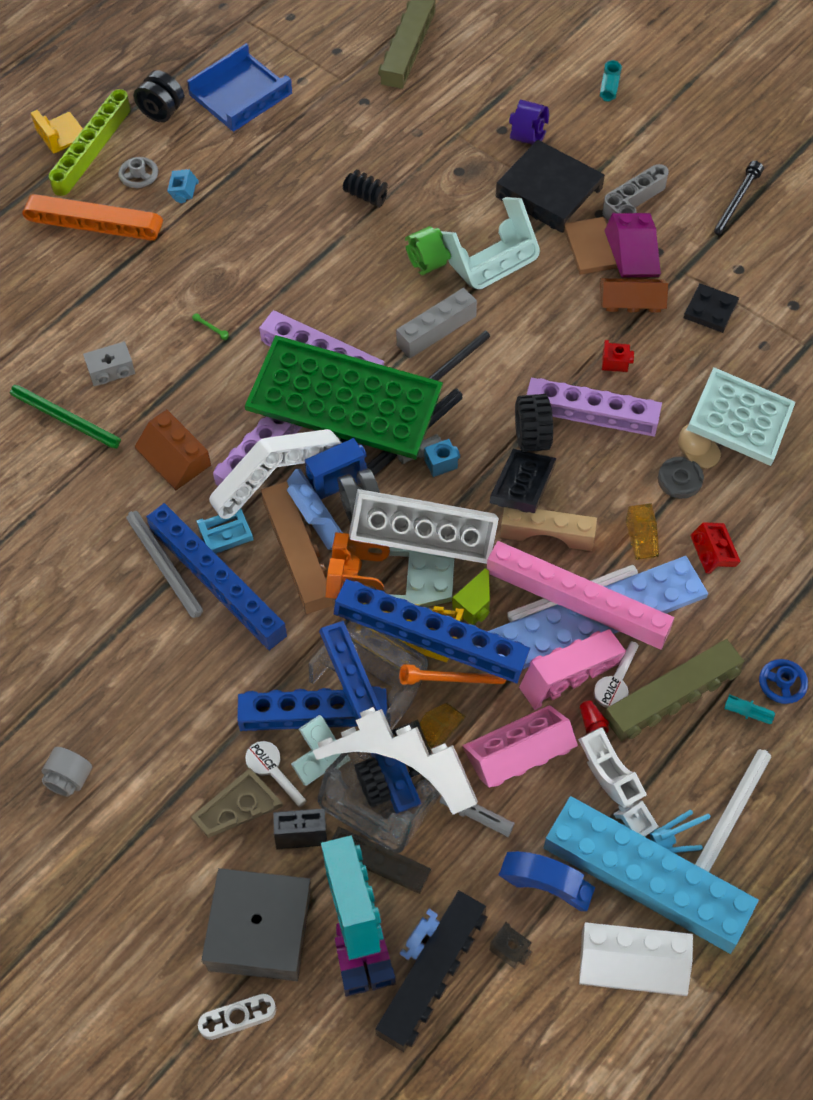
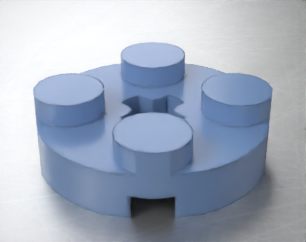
M430 908L426 911L429 918L425 919L422 917L406 941L407 944L405 946L408 947V950L406 951L402 948L399 953L407 960L410 957L416 960L424 948V943L421 941L426 934L431 937L439 925V921L436 919L438 914Z

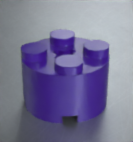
M520 100L516 112H512L509 118V124L512 125L510 139L531 145L537 139L542 141L546 134V130H543L544 124L549 122V108L541 104Z

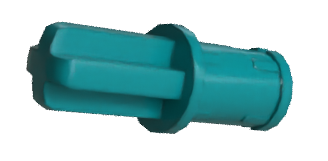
M729 694L724 707L725 710L745 716V719L751 717L767 724H772L775 717L774 711L753 704V700L749 702Z

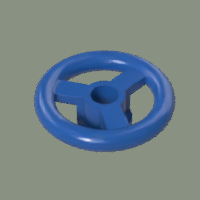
M776 659L770 661L762 668L759 675L762 691L769 699L777 703H795L804 697L808 689V678L805 671L798 664L790 660ZM782 666L778 669L777 673L770 671L775 667ZM799 676L801 681L800 689L791 696L789 688ZM767 679L776 682L777 686L781 688L782 696L771 691L768 687Z

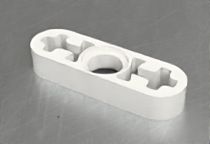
M260 994L204 1013L198 1021V1029L204 1038L209 1040L217 1039L271 1020L276 1013V1005L271 996ZM265 1001L266 1005H271V1007L267 1008L268 1013L262 1014L261 1011L253 1012L254 1019L250 1020V1014L246 1006L251 1005L253 1011L260 1008L261 1002ZM234 1010H242L245 1013L244 1020L239 1024H233L230 1021V1014ZM224 1014L228 1025L227 1028H224L223 1023L214 1026L215 1031L210 1032L208 1028L204 1029L208 1025L207 1021L209 1019L217 1023L222 1021L220 1015Z

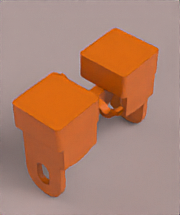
M335 532L332 558H330L327 572L325 598L337 599L346 579L384 591V586L379 579L358 576V573L362 568L361 560L383 561L389 556L390 548L388 546L350 540L349 534ZM378 548L381 549L382 552L371 553L368 551V549Z

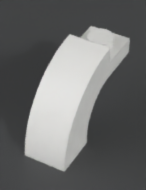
M602 727L578 739L589 760L587 762L589 768L605 792L617 804L626 807L647 795L636 772L628 770L616 755Z

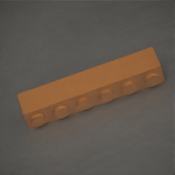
M286 481L261 489L262 501L305 613L309 614L333 606L332 598H325L327 583L325 577H327V571L324 563L319 564L317 559L320 557L317 545H312L310 541L312 539L311 530L308 525L304 526L303 520L305 518L287 492L289 486Z

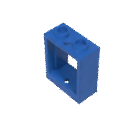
M352 438L305 459L307 480L320 499L339 492L338 477L350 474L356 481L357 472L367 469L365 462L367 454L364 447L358 445L356 440Z

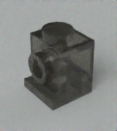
M507 922L504 923L490 942L489 950L514 969L520 963L524 965L533 953L530 950L532 942L511 928ZM512 941L515 944H517L518 947L512 949L508 946V943Z

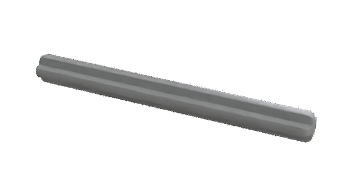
M130 511L126 517L127 521L189 615L192 618L200 617L203 609L139 512Z

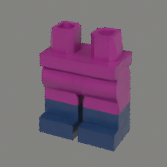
M337 923L335 944L345 997L369 991L363 963L367 965L372 990L396 985V978L385 938L379 941L381 952L349 960L340 924Z

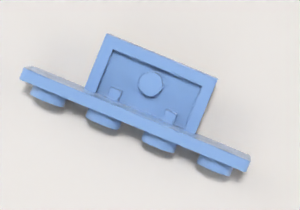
M295 469L287 480L289 486L287 492L308 524H312L327 549L332 550L335 532H343L301 469Z

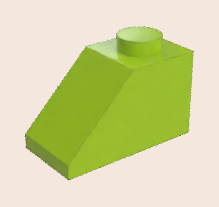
M486 568L482 570L452 599V609L454 611L456 608L464 609L463 618L469 624L475 625L478 621L482 622L489 615V570Z

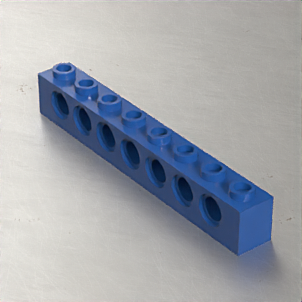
M165 503L146 516L151 532L269 651L287 637L285 623Z
M346 579L335 601L333 615L516 684L519 681L530 651V647L525 646L521 642L511 641L497 633L487 632L473 624L463 623L448 615L444 616L427 607L412 604L406 599L396 598L382 590H375L364 586L357 581Z

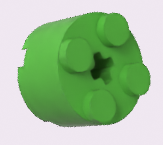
M428 226L405 237V241L408 240L409 245L405 246L406 252L413 267L420 268L421 271L418 272L420 275H425L446 265L447 260L451 259L449 250L444 247L442 242L443 236L439 228L434 229Z

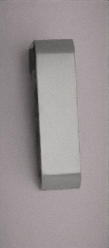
M656 164L609 192L604 198L603 216L609 221L612 213H637L635 207L665 189L669 173L668 168L664 165Z

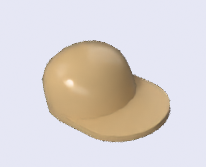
M687 424L682 428L678 437V445L689 461H695L701 468L706 469L715 466L721 457L719 447L714 441L686 430L689 425Z

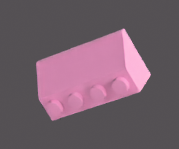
M549 705L462 746L478 777L490 788L503 784L505 780L513 776L523 775L534 766L544 765L553 757L565 755L572 748L577 747L578 744L570 720Z

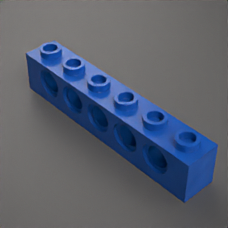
M372 686L388 722L386 688ZM322 688L318 691L297 689L294 692L272 690L269 693L247 691L244 694H238V725L240 731L299 729L318 715L323 717L329 728L358 727L344 689L332 690ZM335 704L343 705V707L340 709L332 708V706ZM310 705H318V706H319V707H318L317 709H315V710H309V709H308V707H309ZM286 706L294 707L290 711L283 710V708ZM261 707H269L265 712L258 711Z

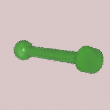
M198 313L193 314L192 319L194 321H199L212 329L223 340L229 338V333L226 330L221 331L200 318Z

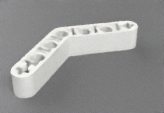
M327 429L263 438L253 446L210 496V504L221 518H231L277 467L303 464L305 459L337 446L342 442L331 430Z

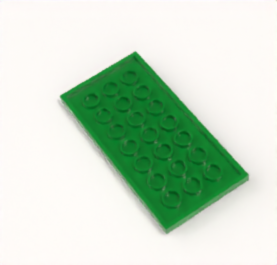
M275 335L247 399L245 410L315 431L331 430L339 438L346 440L354 438L357 443L416 460L442 391L443 382Z

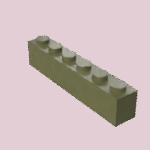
M408 0L406 13L402 14L401 24L396 27L395 38L391 39L390 49L385 52L384 63L379 66L378 75L381 76V85L400 89L404 88L434 17L435 0Z
M726 638L606 708L604 717L608 720L609 726L620 741L626 738L633 739L648 725L649 727L657 725L665 715H674L687 702L692 704L700 699L704 692L708 690L712 692L719 688L722 684L721 682L726 679L733 680L741 674L744 660Z

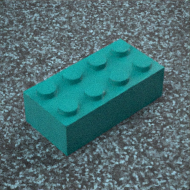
M352 835L321 843L326 875L349 960L381 952L379 941L384 940L380 925L381 918L378 907H375L374 904L375 898L372 886L368 884V873L366 866L362 863L363 857L360 845H354Z

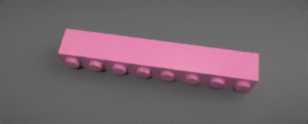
M497 541L487 559V569L490 575L660 650L671 631L675 617L500 541Z

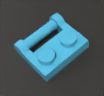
M241 508L234 516L228 519H223L217 515L203 520V518L196 520L205 544L215 554L253 541V535ZM233 519H237L233 522L208 530V528L225 523Z

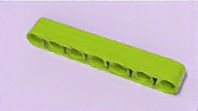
M114 90L51 170L49 180L54 194L64 196L71 191L130 113V103L125 90Z

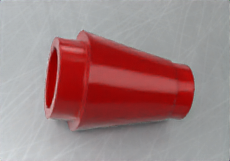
M591 700L583 702L579 708L586 733L589 734L602 727L607 734L609 731L608 720Z

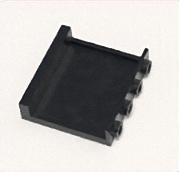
M537 139L496 183V197L501 201L505 197L522 198L528 215L563 233L565 222L593 191L599 193L603 189L605 174Z

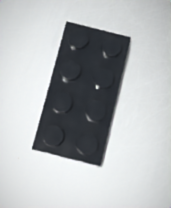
M512 449L490 495V503L499 507L517 509L525 513H535L555 468L556 458Z

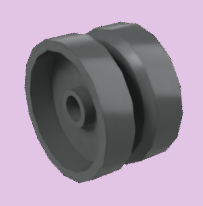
M369 468L358 471L356 481L350 474L338 477L337 479L342 505L351 523L357 489L380 493L376 479Z

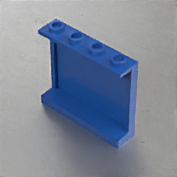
M247 43L187 80L189 95L233 132L292 94L291 78L287 75L282 78L276 76L249 54Z

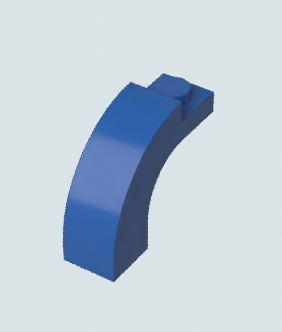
M507 852L499 872L500 877L517 888L530 887L544 890L558 896L579 911H588L595 890L593 885L583 879L584 874L557 860L534 853Z

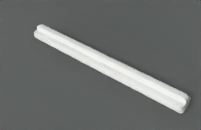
M630 565L590 581L605 587L636 575L638 571L634 565ZM543 598L509 611L507 613L508 620L513 622L558 604Z
M759 749L756 752L695 865L708 872L712 868L771 759L768 751Z

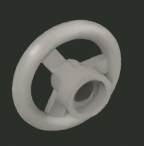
M131 158L125 161L119 168V179L128 187L143 188L156 180L158 167L148 158ZM145 164L152 168L151 175L146 173ZM129 167L130 172L125 173V170ZM135 177V178H142V179H144L145 181H142V182H132V181H129V179H132V178Z

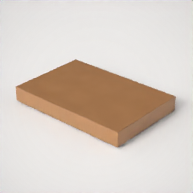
M604 217L565 223L564 231L580 275L618 268L604 231L607 226Z

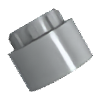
M54 747L41 770L44 775L42 783L51 791L69 797L74 791L81 790L93 766L85 758L71 750Z

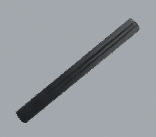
M453 389L436 404L428 429L462 400V392L458 389ZM383 450L367 464V468L371 469L375 476L397 457V454Z

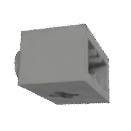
M125 341L83 354L93 386L106 384L110 381L135 374Z

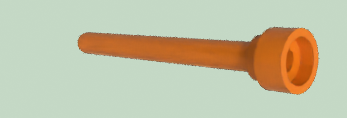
M403 664L399 671L400 682L405 685H414L419 680L505 684L507 681L492 674L426 671L409 664Z

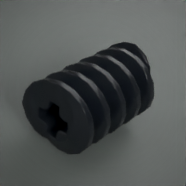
M358 169L346 176L343 182L344 192H349L353 196L356 195L357 198L370 202V204L376 205L378 208L386 200L388 188L386 182L381 184L380 179L374 181L373 176L367 178V173L361 174Z

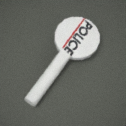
M631 641L614 676L603 677L596 683L594 696L603 707L608 708L628 696V687L623 678L639 647L636 642Z
M267 741L251 745L245 756L247 767L260 776L271 774L298 807L303 806L307 800L278 768L281 761L278 748Z

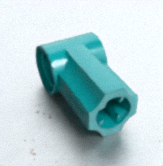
M610 60L605 63L599 94L603 101L610 102L616 99L622 65L618 61Z

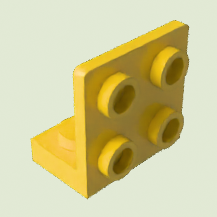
M38 109L31 112L35 130L53 154L70 147L83 130L71 112H67L52 120L42 116Z

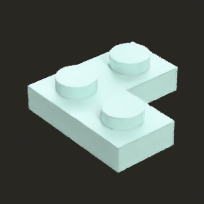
M318 715L299 728L311 750L291 763L305 786L347 758L345 753H340L319 760L316 759L313 750L319 748L318 742L332 737L333 741L336 740L321 715Z

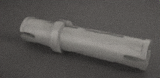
M441 796L439 803L448 806L443 796ZM478 804L459 812L460 816H467L505 835L507 838L515 825V822H511Z

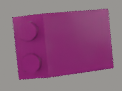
M612 213L604 231L621 278L660 277L657 232L651 214Z

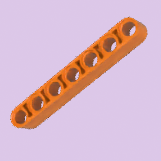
M36 194L29 196L22 215L31 222L144 240H156L163 224L162 217L153 212Z

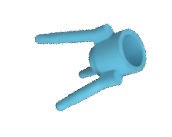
M689 810L650 833L651 841L673 853L702 850V845L673 847V844H676L675 834L710 819L711 816L706 814L671 830L670 828L693 814V811Z

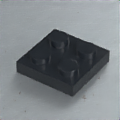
M699 283L684 313V319L724 333L738 304L739 297Z

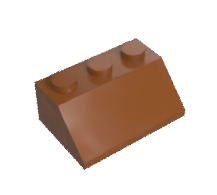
M600 278L601 306L606 308V311L618 312L619 308H627V312H640L641 308L648 309V312L660 313L661 309H667L668 283L663 279Z
M167 409L148 422L135 445V449L175 491L211 466L208 450Z

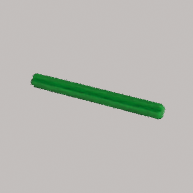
M19 385L12 386L10 390L11 396L111 448L117 449L119 447L121 439L114 434Z

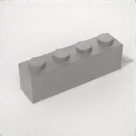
M463 287L396 329L397 346L411 359L475 318L477 300Z

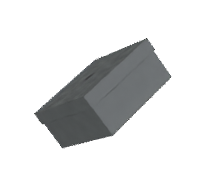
M218 868L201 960L206 965L208 971L298 982L311 899L310 878Z

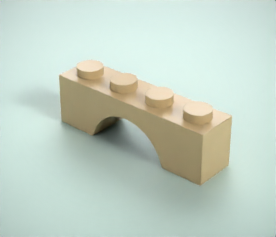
M504 507L500 538L524 541L531 536L547 535L562 540L571 549L592 551L597 518L537 509L535 513H525L517 509Z

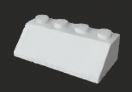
M585 922L581 940L579 984L687 996L692 968L693 934Z

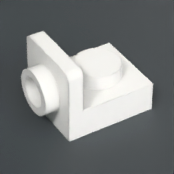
M637 800L626 807L619 805L618 808L620 810L613 814L616 819H622L626 827L644 837L659 827L643 801Z

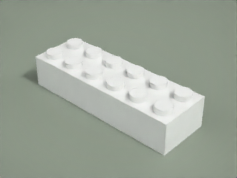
M357 489L349 537L350 540L487 564V559L493 549L499 518L494 513Z

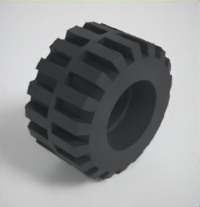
M546 394L521 395L517 397L515 403V426L518 445L522 452L550 450L552 446L553 416L551 403Z

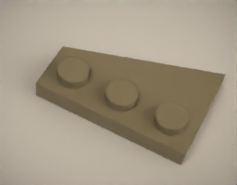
M249 768L193 814L191 818L201 831L210 838L283 807V803L255 772Z

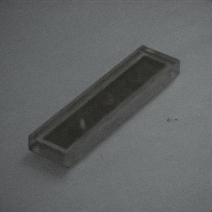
M338 826L332 840L352 835L354 845H360L363 857L362 863L368 871L421 894L431 873V868Z

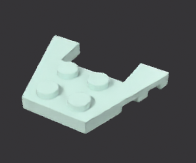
M389 547V556L409 557L406 595H388L406 599L410 603L419 604L422 607H430L452 601L455 558Z

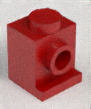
M605 340L602 353V370L628 372L629 364L634 362V351H630V344L609 343V340Z

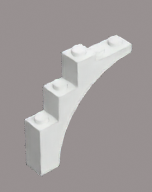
M374 707L361 712L362 718L356 720L359 727L358 731H356L354 726L341 732L342 738L333 741L332 737L318 742L319 748L313 750L317 760L334 754L348 752L377 753L397 759L414 768L428 779L443 796L452 814H456L478 803L453 745L447 747L446 743L432 748L433 754L429 755L418 727L411 729L410 725L396 730L397 736L394 737L382 709L375 711Z

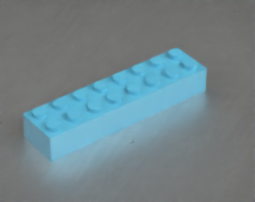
M572 796L569 797L545 839V850L729 954L736 947L759 901L755 897Z

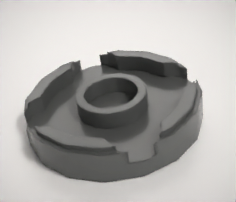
M673 457L666 460L658 473V483L663 492L678 499L690 498L696 495L701 489L704 480L703 470L695 461L691 462L685 457Z

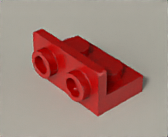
M703 522L690 535L705 573H712L717 567H736L741 562L724 523Z

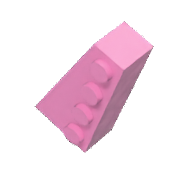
M610 629L603 632H594L589 638L584 640L577 639L563 649L558 647L544 657L539 655L532 659L519 688L533 709L536 710L542 707L543 700L549 697L552 701L555 700L570 685L575 689L585 682L589 675L593 679L620 663L626 650Z

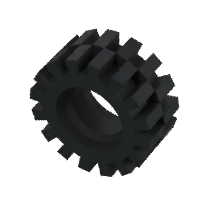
M375 757L354 764L360 787L371 808L391 800L387 782Z

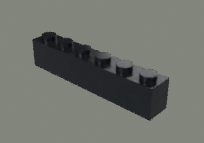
M458 890L436 930L431 935L375 1028L376 1036L402 1052H405L407 1046L411 1048L414 1046L420 1034L417 1032V1029L422 1022L425 1024L428 1022L434 1010L431 1008L434 1000L442 998L448 986L444 983L449 975L454 977L461 965V962L458 961L461 954L469 952L475 940L472 938L476 929L481 931L488 917L485 915L486 906Z

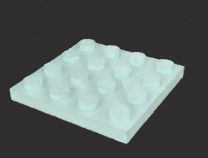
M713 367L686 430L771 466L787 427L795 401Z

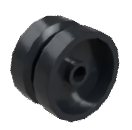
M160 70L150 72L133 94L137 107L145 116L156 122L163 123L173 116L175 110L181 106L185 99L184 91L180 84L172 76Z

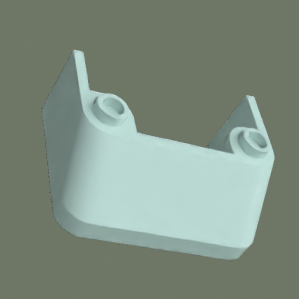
M505 197L502 199L509 219L503 221L499 226L501 241L471 257L461 247L456 233L441 231L444 247L449 250L451 259L448 260L450 265L471 288L483 289L538 258L540 248L522 198Z

